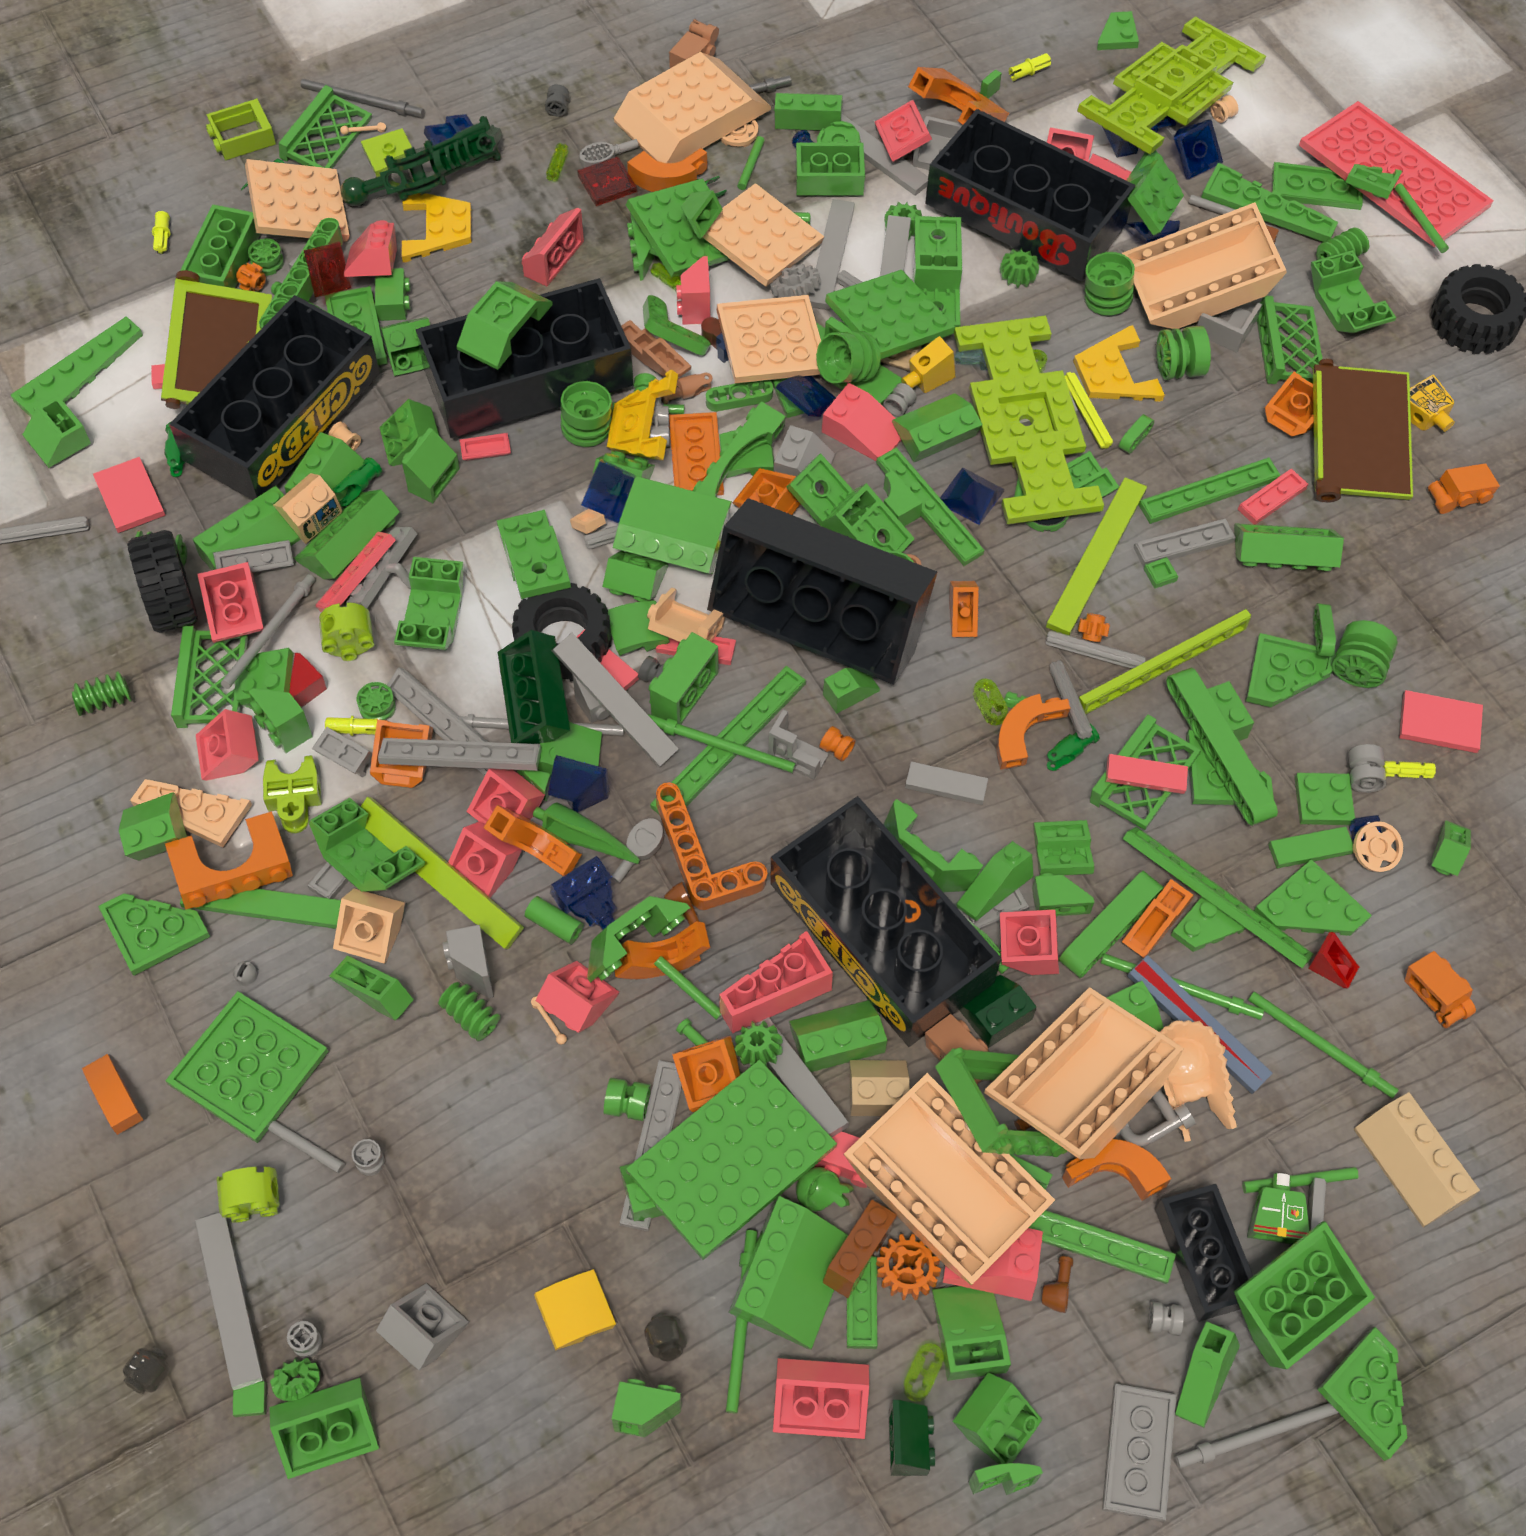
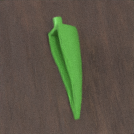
M558 802L552 804L546 810L536 807L533 812V817L543 821V828L567 843L596 850L636 864L640 862V859L609 832L580 813Z

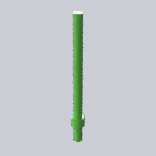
M648 714L666 734L672 736L677 734L791 773L795 769L796 763L680 725L679 721L671 718L665 720Z
M1105 953L1101 961L1103 965L1126 973H1130L1137 966ZM1171 977L1189 995L1225 1007L1230 1013L1236 1015L1242 1013L1261 1020L1263 1017L1264 1009L1244 1003V999L1235 996L1230 998Z
M1255 991L1248 999L1258 1008L1264 1009V1012L1363 1078L1362 1082L1369 1087H1376L1392 1099L1399 1091V1089L1381 1078L1379 1072L1373 1068L1369 1070Z
M746 1230L744 1253L740 1254L739 1266L742 1267L740 1282L757 1243L758 1232L754 1230ZM736 1317L726 1403V1412L738 1413L748 1324V1321Z

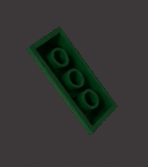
M530 630L497 652L511 743L539 744L552 742L570 731L559 659L552 652L557 646L555 636Z

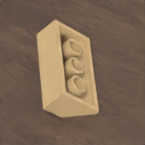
M1410 1092L1385 1105L1354 1128V1131L1423 1228L1470 1201L1480 1191Z

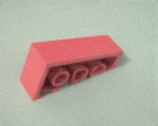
M805 931L792 945L788 944L783 947L777 956L770 961L767 959L751 975H745L719 994L720 1013L733 1034L740 1031L742 1026L745 1028L749 1027L752 1021L758 1023L831 991L833 972L809 933Z

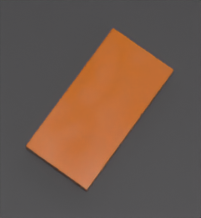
M717 412L669 415L674 486L693 491L699 480L703 482L707 476L706 472L711 463H716L719 460L720 444ZM723 482L717 495H724Z

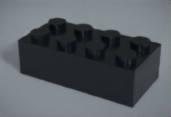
M1217 1184L1161 1199L1155 1211L1170 1250L1176 1254L1175 1263L1198 1322L1240 1310L1241 1308L1234 1291L1252 1278L1253 1274Z

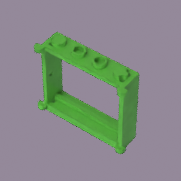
M957 1048L952 1049L935 1066L983 1153L1058 1157L1060 1154L1067 1152L1066 1149L1041 1132L1009 1130L1006 1124L1000 1125L974 1080L994 1081L1020 1055Z

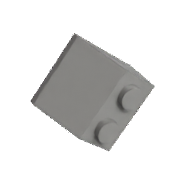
M790 425L775 458L774 471L797 476L820 453L832 464L835 453L814 432ZM816 482L815 489L819 493L822 484Z
M480 925L446 931L447 942H443L445 959H447L448 969H454L458 980L469 984L471 988L485 997H494Z
M426 1283L392 1303L376 1331L402 1354L410 1364L421 1370L435 1361L467 1327L469 1321Z

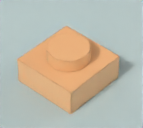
M587 509L570 519L572 528L585 534L593 533L597 528L606 524L604 515L591 509Z

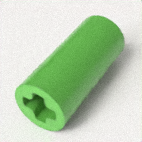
M539 896L531 900L524 915L527 919L569 944H573L578 939L584 927L582 922Z

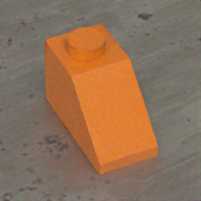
M950 581L949 609L952 637H977L979 587L975 581Z

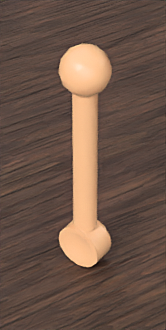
M380 122L377 126L350 128L342 126L340 132L343 135L349 132L371 130L384 132L386 125Z
M537 996L533 997L531 1000L532 1007L539 1010L556 1035V1042L561 1045L565 1044L567 1041L566 1035L560 1033L543 1006L535 1001Z

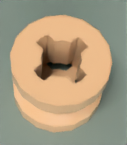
M1226 95L1222 97L1221 101L1218 100L1211 105V114L1217 122L1223 123L1228 117H1233L1238 113L1237 101L1231 95Z

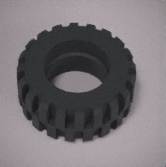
M1473 264L1471 267L1468 265L1460 267L1459 270L1456 269L1449 273L1448 277H1445L1435 297L1431 310L1434 328L1439 330L1438 334L1442 339L1448 340L1449 345L1452 347L1457 346L1461 351H1472V354H1480L1481 352L1488 354L1493 353L1495 350L1500 351L1514 341L1526 318V292H1524V287L1521 283L1516 282L1517 280L1513 275H1507L1506 271L1501 268L1497 270L1491 265L1484 267L1481 264ZM1466 304L1481 305L1490 310L1494 315L1475 312Z
M162 530L132 538L127 543L128 552L141 598L153 630L163 633L195 624L198 620V615L172 532Z
M570 583L571 588L528 597L527 600L524 598L520 601L518 609L514 611L512 632L514 641L530 630L542 632L544 628L552 623L570 621L579 624L585 629L578 639L599 662L602 661L601 656L606 655L611 647L612 639L608 609L596 593L591 594L590 589L584 586L578 588L577 584ZM559 660L562 682L563 679H569L570 682L573 681L572 673Z

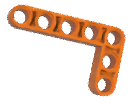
M667 782L657 788L656 806L694 907L700 910H707L759 893L765 888L768 874L767 869L762 863L756 861L711 875L678 786ZM670 795L675 799L671 802H666L662 800V797ZM681 819L683 824L676 826L671 824L670 821ZM683 842L690 843L692 847L690 849L685 850L680 848L679 845ZM697 866L701 871L693 874L688 871V868ZM750 874H758L761 880L751 881L748 876ZM725 882H732L736 887L728 890L722 885ZM705 890L710 893V896L700 898L697 892Z

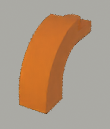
M700 148L680 162L662 163L643 151L627 162L628 178L639 187L651 192L695 181L697 176L707 169V152Z
M1036 694L1020 701L1009 711L1002 723L997 741V757L1000 770L1026 765L1028 754L1024 741L1025 732L1036 723L1068 717L1070 711L1068 699L1051 698L1042 703L1040 694Z
M500 805L495 807L483 827L501 841L528 852L567 878L582 855L557 835Z
M696 921L677 935L658 942L643 943L627 940L621 944L627 954L620 960L623 965L615 970V977L648 979L664 976L665 974L654 965V962L660 956L678 971L697 964L701 961L700 954L710 948L705 923Z
M1112 1139L1095 1158L1083 1160L1076 1158L1069 1162L1062 1177L1069 1188L1095 1173L1102 1171L1114 1172L1123 1176L1131 1183L1142 1201L1165 1189L1171 1180L1165 1168L1150 1152L1134 1143Z

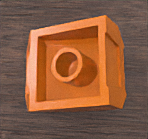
M1293 372L1266 405L1267 421L1290 436L1303 434L1314 426L1313 384L1302 378L1301 375Z
M759 468L732 503L740 508L750 498L792 515L801 503L786 486L796 476Z
M377 719L370 775L383 785L413 788L423 780L426 766L379 764L378 755L383 738L432 740L433 727L422 724L393 723Z
M731 1036L693 1046L672 1054L689 1110L694 1113L740 1076Z

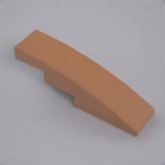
M631 320L621 325L630 344L632 355L655 372L666 377L665 373L673 370L678 373L679 378L691 370V365L663 338L659 337L656 339L646 328L641 330Z

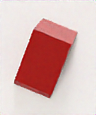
M295 653L289 693L302 708L327 690L323 676L301 653Z
M1329 932L1308 969L1342 988H1349L1359 966L1334 932Z

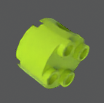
M340 603L325 608L319 616L322 651L341 657L344 661H353L357 658V655L366 652L374 646L370 613L367 608L356 603H346L347 607H340Z
M257 1167L240 1168L222 1173V1177L218 1176L216 1178L219 1213L223 1218H231V1222L239 1223L250 1220L249 1215L260 1213L261 1217H270L278 1214L280 1203L275 1168L264 1167V1172H257Z

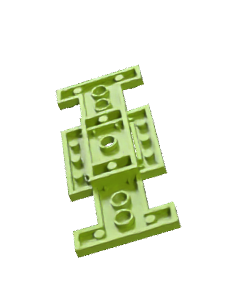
M1195 16L1184 24L1182 30L1184 34L1194 40L1188 46L1180 45L1176 49L1163 42L1159 43L1115 77L1113 84L1126 92L1111 105L1090 95L1079 104L1077 112L1103 126L1104 129L1120 136L1123 140L1132 143L1142 151L1151 154L1163 144L1165 138L1151 130L1153 126L1166 116L1173 118L1177 123L1185 126L1188 125L1231 90L1234 82L1223 77L1220 73L1234 62L1240 64L1244 69L1254 72L1264 63L1266 55Z
M1046 315L955 327L954 330L959 352L982 349L991 379L971 382L969 386L975 411L983 424L980 429L990 465L1012 462L1013 468L1016 467L1024 496L1002 499L1001 505L1007 524L1100 512L1104 509L1099 486L1074 489L1064 455L1085 452L1086 444L1063 370L1039 373L1030 343L1051 339L1052 333ZM1028 419L1032 425L1024 426L1020 423V420Z

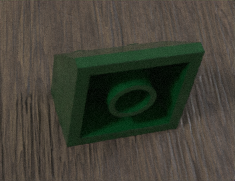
M998 975L993 985L959 1009V1011L989 1048L1033 1020L1037 1006L1019 984L1002 975Z
M892 1400L888 1413L891 1476H928L930 1467H935V1448L929 1447V1435L934 1434L933 1415H928V1406L903 1400Z

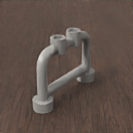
M1159 1090L1152 1098L1167 1121L1143 1135L1134 1134L1127 1123L1115 1137L1121 1134L1126 1141L1144 1147L1182 1125L1187 1130L1195 1125L1196 1122L1185 1104L1173 1109L1162 1091Z

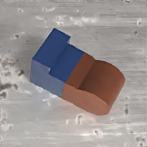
M714 317L704 319L701 324V336L705 337L710 342V345L718 350V359L725 363L729 359L719 319Z

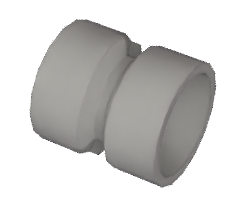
M1364 744L1352 748L1349 751L1350 769H1352L1350 772L1352 789L1358 792L1370 793L1385 788L1387 782L1386 771L1383 768L1385 765L1383 748L1373 744Z

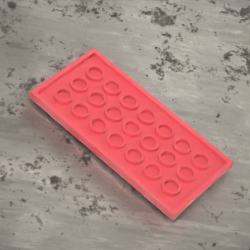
M1359 101L1301 138L1299 143L1301 148L1345 181L1354 164L1382 167V173L1393 174L1395 169L1401 170L1402 173L1396 185L1400 183L1404 185L1443 240L1489 209L1494 201ZM1357 189L1431 246L1436 247L1395 189L1392 190L1388 199L1376 197L1371 192L1363 189Z

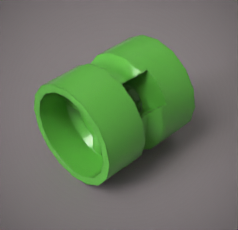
M610 1078L604 1100V1114L620 1117L625 1113L628 1119L644 1121L651 1085L640 1082L628 1085L627 1080Z

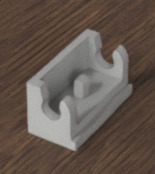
M328 727L325 728L312 747L314 751L361 777L366 776L365 766L367 764L371 765L372 753Z

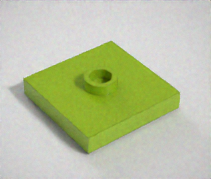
M403 128L361 141V146L376 177L380 176L379 172L387 167L384 160L386 156L390 155L395 158L404 154L403 150L412 147Z

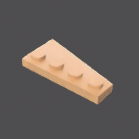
M147 779L143 781L130 800L132 805L136 806L174 792L185 830L222 848L252 806L251 801L241 798L236 800L229 798L227 795L217 794L216 796L203 793L202 790H186L179 788L177 785Z

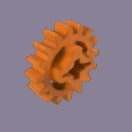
M900 1234L897 1243L890 1238L887 1244L888 1248L881 1247L880 1255L882 1257H877L876 1265L881 1267L877 1269V1277H884L881 1286L883 1288L891 1286L890 1295L894 1296L897 1292H900L902 1300L906 1299L907 1294H912L913 1299L918 1300L920 1291L927 1296L930 1291L929 1286L936 1287L938 1280L935 1277H939L941 1268L936 1267L939 1265L940 1260L936 1256L932 1257L934 1253L929 1248H926L922 1241H915V1234L910 1236V1240H905L903 1234ZM892 1257L895 1266H893V1269L890 1271L889 1261ZM927 1263L928 1273L925 1277L922 1268Z

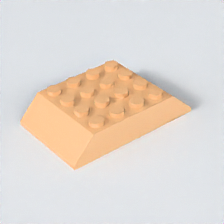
M699 52L629 91L614 117V122L632 140L637 139L638 145L655 160L662 163H676L684 160L698 149L707 147L770 111L771 106L720 59Z
M1255 202L1122 253L1130 258L1135 266L1134 285L1150 324L1171 329H1179L1198 322L1202 313L1214 316L1265 297L1287 273Z
M1089 987L985 1089L984 1093L1078 1159L1095 1158L1160 1090L1184 1048Z
M928 1073L844 1153V1156L862 1181L892 1212L897 1214V1217L948 1269L970 1285H973L1055 1201L1010 1154L982 1152L953 1098Z

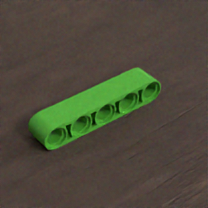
M1141 871L1066 948L1059 961L1076 976L1082 978L1104 956V953L1141 917L1164 887L1145 871Z

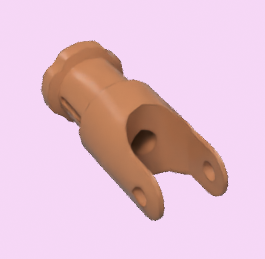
M706 372L678 378L675 394L661 397L662 403L668 404V401L674 399H686L708 391L711 388L712 375Z

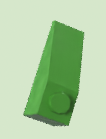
M1013 841L991 858L958 901L957 908L975 921L980 919L1034 877L1032 854Z
M348 955L329 975L333 981L370 1007L395 1021L414 1000L398 979Z

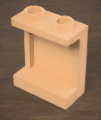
M671 588L666 594H662L659 601L651 605L647 618L650 619L648 629L676 641L686 640L690 633L693 632L712 642L723 629L725 621L723 613L713 610L708 615L676 602L675 595L677 589Z

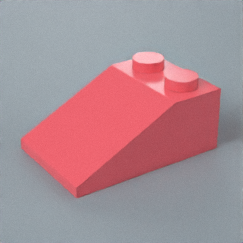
M851 383L846 385L823 413L822 432L874 461H877L878 457L896 448L902 441L892 423L895 417L868 392Z
M248 562L197 574L213 643L259 632L264 629L257 588Z
M1028 1228L973 1285H970L946 1266L943 1283L1031 1301L1037 1284L1043 1231Z

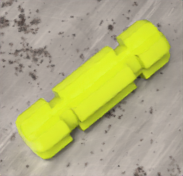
M1385 761L1383 767L1385 768L1386 776L1394 777L1397 774V777L1419 778L1422 775V778H1433L1436 773L1434 763L1424 762L1421 765L1420 762L1399 761L1396 764V761Z

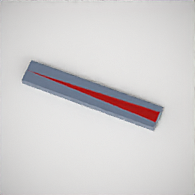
M1148 955L1127 975L1135 984L1143 981L1157 1005L1174 1021H1200L1203 1023V1026L1212 1027L1214 1034L1219 1035L1220 1044L1225 1046L1223 1055L1227 1059V1071L1251 1094L1273 1074Z

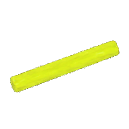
M1067 372L1065 379L1074 402L1101 449H1108L1113 444L1111 436L1074 372Z

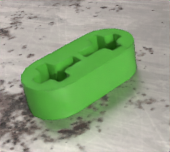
M1143 414L1125 433L1120 441L1119 448L1129 454L1132 453L1149 434L1155 421Z

